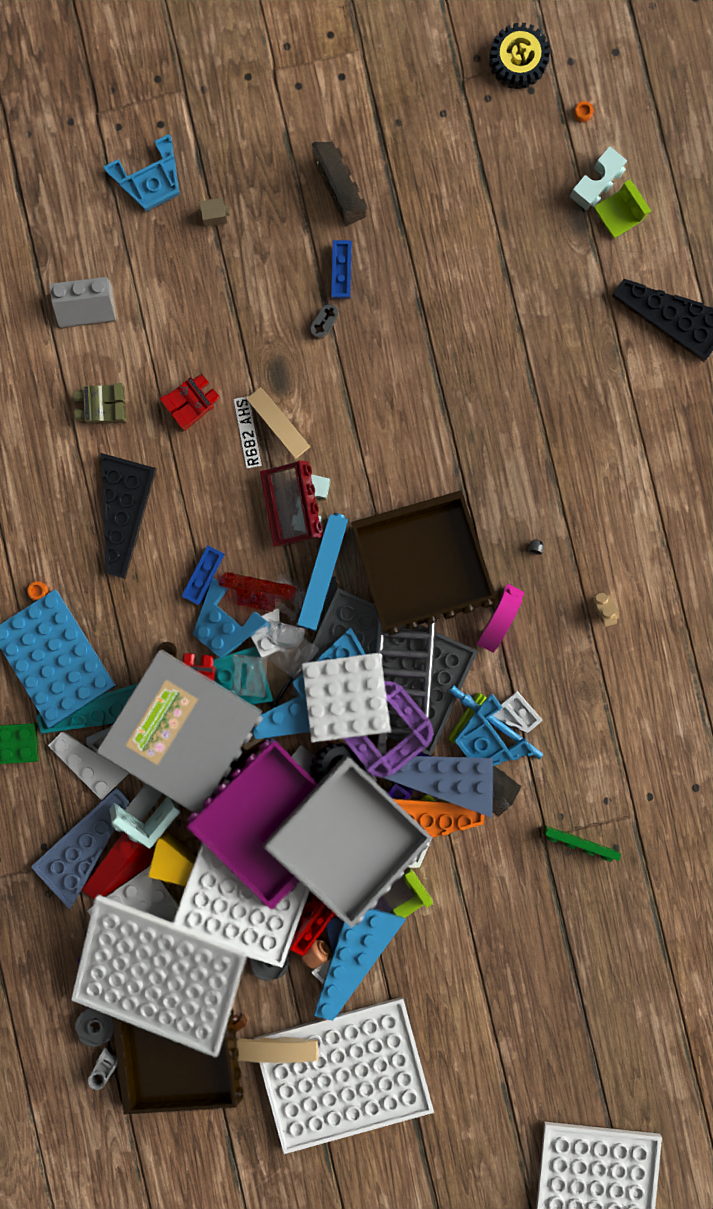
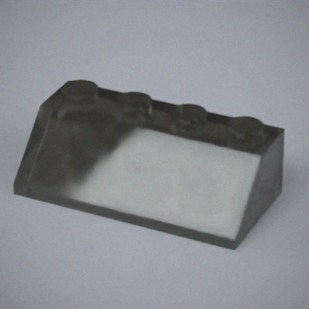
M333 142L311 143L313 161L345 227L365 218L366 210L368 209L364 198L360 199L358 195V185L355 181L352 182L350 169L347 164H343L341 160L343 155L339 147L336 148Z

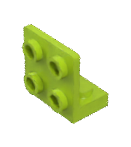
M631 179L624 182L618 192L594 207V210L614 239L644 221L651 212V209Z
M410 867L404 870L402 877L395 880L390 885V890L383 895L395 914L402 917H407L423 905L428 908L433 904L431 896Z

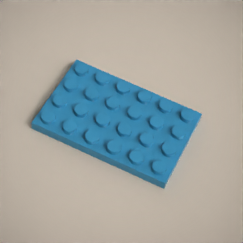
M53 590L0 624V649L48 728L54 727L116 687L57 590Z

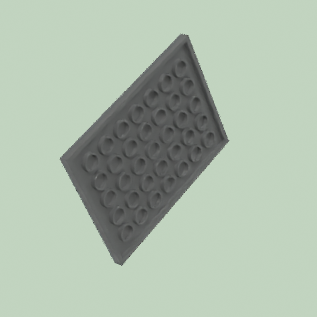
M338 588L304 663L315 662L350 628L365 654H374L376 651L378 624L375 604ZM419 624L415 629L407 630L405 628L402 630L427 632L428 628ZM435 632L429 708V720L433 726L434 734L430 744L421 751L429 756L432 755L457 699V697L449 692V689L454 685L461 690L478 650ZM384 637V648L426 651L427 640ZM383 656L382 668L424 671L425 659ZM302 667V669H301V671H300L298 677L303 673V667ZM383 675L384 682L397 683L404 689L423 690L424 678ZM293 687L291 694L299 696L297 690ZM411 697L418 707L422 709V698ZM387 702V707H393L389 702ZM389 715L391 727L410 728L400 715ZM387 734V737L398 742H402L408 737L406 735Z

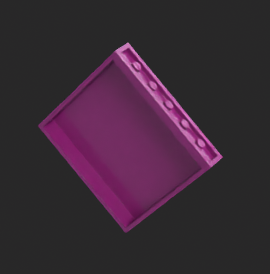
M273 738L270 741L268 739L264 741L259 747L261 750L256 755L254 753L251 754L245 761L247 764L242 769L237 768L231 774L232 779L228 783L223 782L216 790L218 793L213 797L209 796L202 803L203 807L198 812L194 811L187 818L188 822L186 823L187 827L271 911L301 880L269 852L263 843L318 785Z

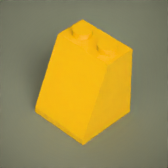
M164 832L158 838L148 877L186 886L197 856L171 834Z

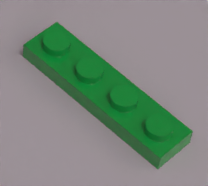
M547 825L544 826L543 833L547 836L546 839L552 842L563 841L565 846L576 849V847H580L584 853L592 856L595 853L602 855L601 858L609 862L620 860L621 853L617 850Z

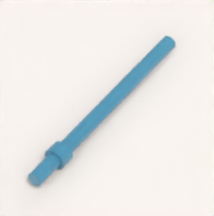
M454 685L450 687L449 692L457 697L461 704L465 707H470L476 712L480 705L472 700L473 697L467 693L464 694ZM493 715L487 718L488 722L516 743L523 739ZM531 745L535 751L533 756L538 760L541 759L543 753Z

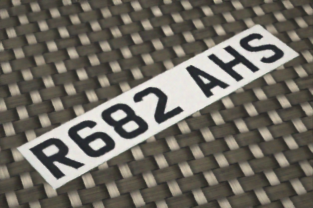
M249 396L234 399L246 468H252L262 465L251 407L246 399Z

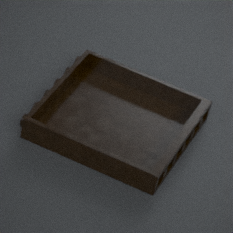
M462 490L351 522L383 634H388V636L399 633V630L405 628L412 630L417 628L419 624H433L439 618L450 619L455 617L456 613H471L474 611V608L481 606L482 608H488L496 602L497 597Z
M233 1008L230 1011L217 1057L112 1016L124 1114L237 1108L241 1100H243L244 1091L240 1087L241 1069L237 1063L239 1051L235 1047L236 1029L233 1028L232 1023L234 1019Z

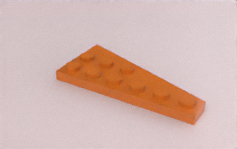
M393 799L433 838L484 824L485 815L450 802Z

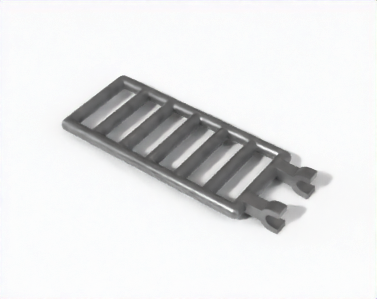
M378 617L375 653L381 654V662L383 661V656L425 659L424 671L395 668L382 669L385 676L424 678L423 690H404L410 697L422 698L421 710L429 719L436 622L428 625L427 632L399 630L398 634L388 636V634H383ZM384 637L427 640L426 651L384 648ZM388 707L389 715H399L393 707ZM390 726L391 732L379 733V752L381 754L386 753L387 734L409 736L413 732L411 728Z

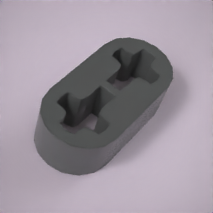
M325 305L313 321L311 334L314 338H325L336 322L338 310L334 305ZM331 310H333L334 316H329V318L326 321V311L330 312ZM323 323L324 325L322 329L324 332H319L317 334L315 327L319 328Z

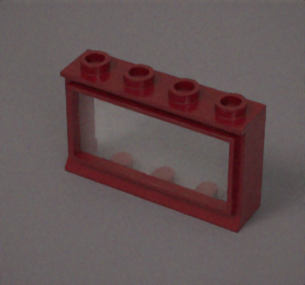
M299 460L260 471L273 547L287 546L322 537V524L318 516L319 507L315 499V486L311 478L312 469L308 461Z

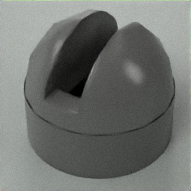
M538 539L531 541L528 546V552L536 555L543 554V542Z

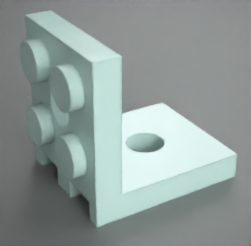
M168 796L145 824L115 803L109 808L112 826L120 832L122 830L125 831L134 842L139 841L149 849L180 812L177 802Z

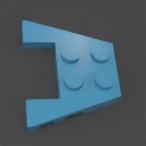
M170 134L154 141L163 159L129 176L126 175L119 159L103 166L105 171L145 211L180 195L173 143Z
M213 578L193 635L218 657L223 658L240 646L248 637L255 635L259 629L266 627L269 622L257 612H253L244 626H241L217 605L228 591V588Z
M493 693L488 695L455 737V742L467 758H493V766L499 765L504 761L517 760L522 756L534 755L535 751L526 738L507 748L488 722L487 718L502 709V705Z

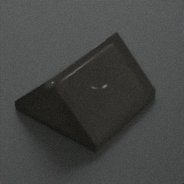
M493 766L492 812L499 817L513 805L522 786L496 766Z

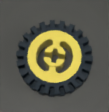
M514 23L513 28L510 25L506 26L505 31L503 29L500 30L499 35H496L494 38L489 64L490 67L492 66V74L496 73L495 78L498 81L502 79L501 84L504 86L506 83H509V88L512 89L513 85H517V89H521L522 85L528 88L530 83L534 85L537 79L540 80L546 70L550 55V49H548L549 42H545L546 36L544 34L540 36L541 30L539 28L536 31L533 30L534 25L530 24V27L526 28V23H522L521 27H518V23ZM513 47L512 53H507ZM527 59H531L532 61L526 65Z

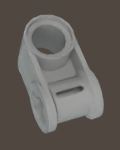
M106 1047L88 1079L89 1086L94 1090L104 1087L111 1073L114 1072L118 1065L117 1056L108 1052ZM95 1075H101L103 1080L98 1081L95 1078Z

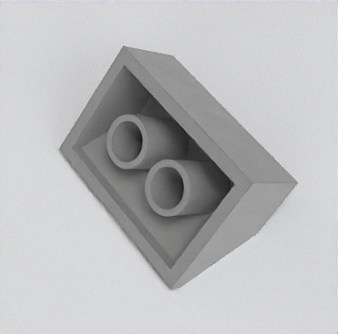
M107 277L50 284L52 305L60 328L116 321L112 284Z

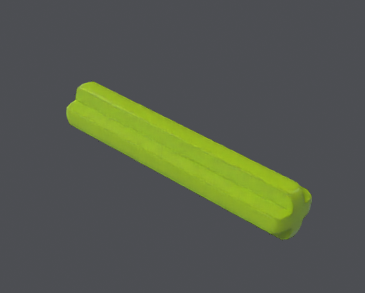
M478 692L473 701L481 705L486 697ZM470 707L466 709L448 737L454 744H457L455 737L475 713Z

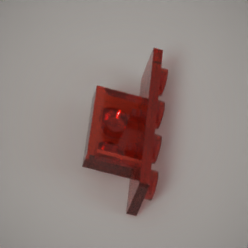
M225 572L219 580V586L236 589L237 605L273 612L275 609V598L290 601L297 591L296 586L231 572Z

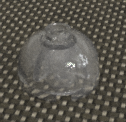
M269 620L266 627V636L268 641L275 645V650L286 652L287 649H294L302 643L306 629Z

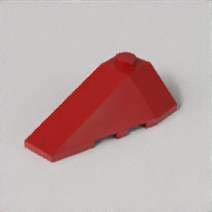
M124 832L83 887L82 891L94 900L98 896H106L146 869L153 860L156 848L152 846L149 849L139 841L134 842L128 837V833Z

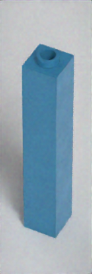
M334 513V515H329L297 627L316 631L348 519H345V516L342 514Z

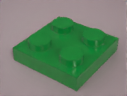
M37 723L0 725V764L39 761Z

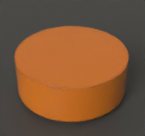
M587 101L579 102L573 112L574 118L579 122L589 121L594 111L592 104Z
M35 581L28 586L27 593L31 599L39 600L48 594V588L43 582Z

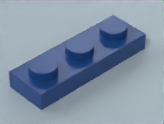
M333 240L331 299H350L351 240Z
M207 545L182 597L200 605L225 556L224 553Z

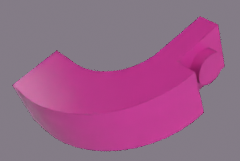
M507 583L491 618L480 634L477 645L492 653L495 652L518 612L524 595L523 591Z

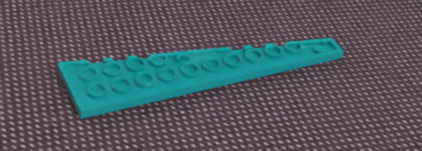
M256 647L239 651L223 658L214 659L213 666H216L215 682L250 704L274 701ZM139 683L103 694L52 728H48L41 714L36 715L41 734L115 723Z

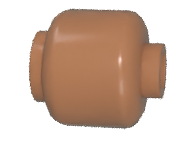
M316 939L304 956L301 955L302 963L311 969L318 968L328 961L329 946L326 942Z

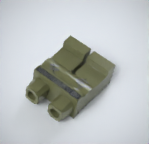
M122 383L104 386H83V390L74 391V401L76 403L84 402V409H75L76 420L86 421L88 424L127 423L126 406L124 405L126 404L125 387Z

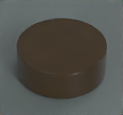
M163 642L158 646L157 653L160 650H164L173 657H176L177 647L172 642Z

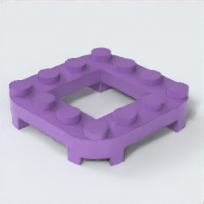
M388 681L384 682L387 702L393 706L413 732L385 756L379 752L366 735L342 738L365 765L368 772L379 777H387L397 772L430 744L434 734L430 720L404 688L397 683Z

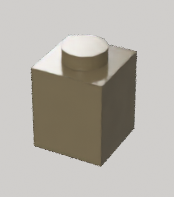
M222 198L200 201L205 227L227 223L226 216H230L228 204H224Z

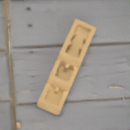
M262 387L246 398L295 459L310 448V445Z
M283 1036L279 1039L261 1037L258 1040L243 1038L237 1040L239 1051L237 1061L265 1063L318 1061V1040Z

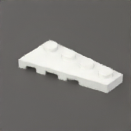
M64 731L48 745L101 800L129 774L128 771L88 748L85 744Z

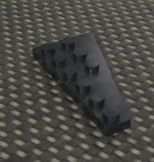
M623 279L612 294L613 298L702 362H705L712 353V307L685 297L667 294L659 289L654 290L646 287V285Z
M100 453L102 462L101 477L103 483L102 501L105 527L106 573L126 579L157 469Z

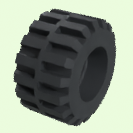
M335 743L317 751L316 757L311 761L314 765L310 766V770H313L314 774H311V777L316 778L315 782L318 784L330 772V762L334 757L341 760L346 755L360 769L364 767V764L360 763V759L348 744Z

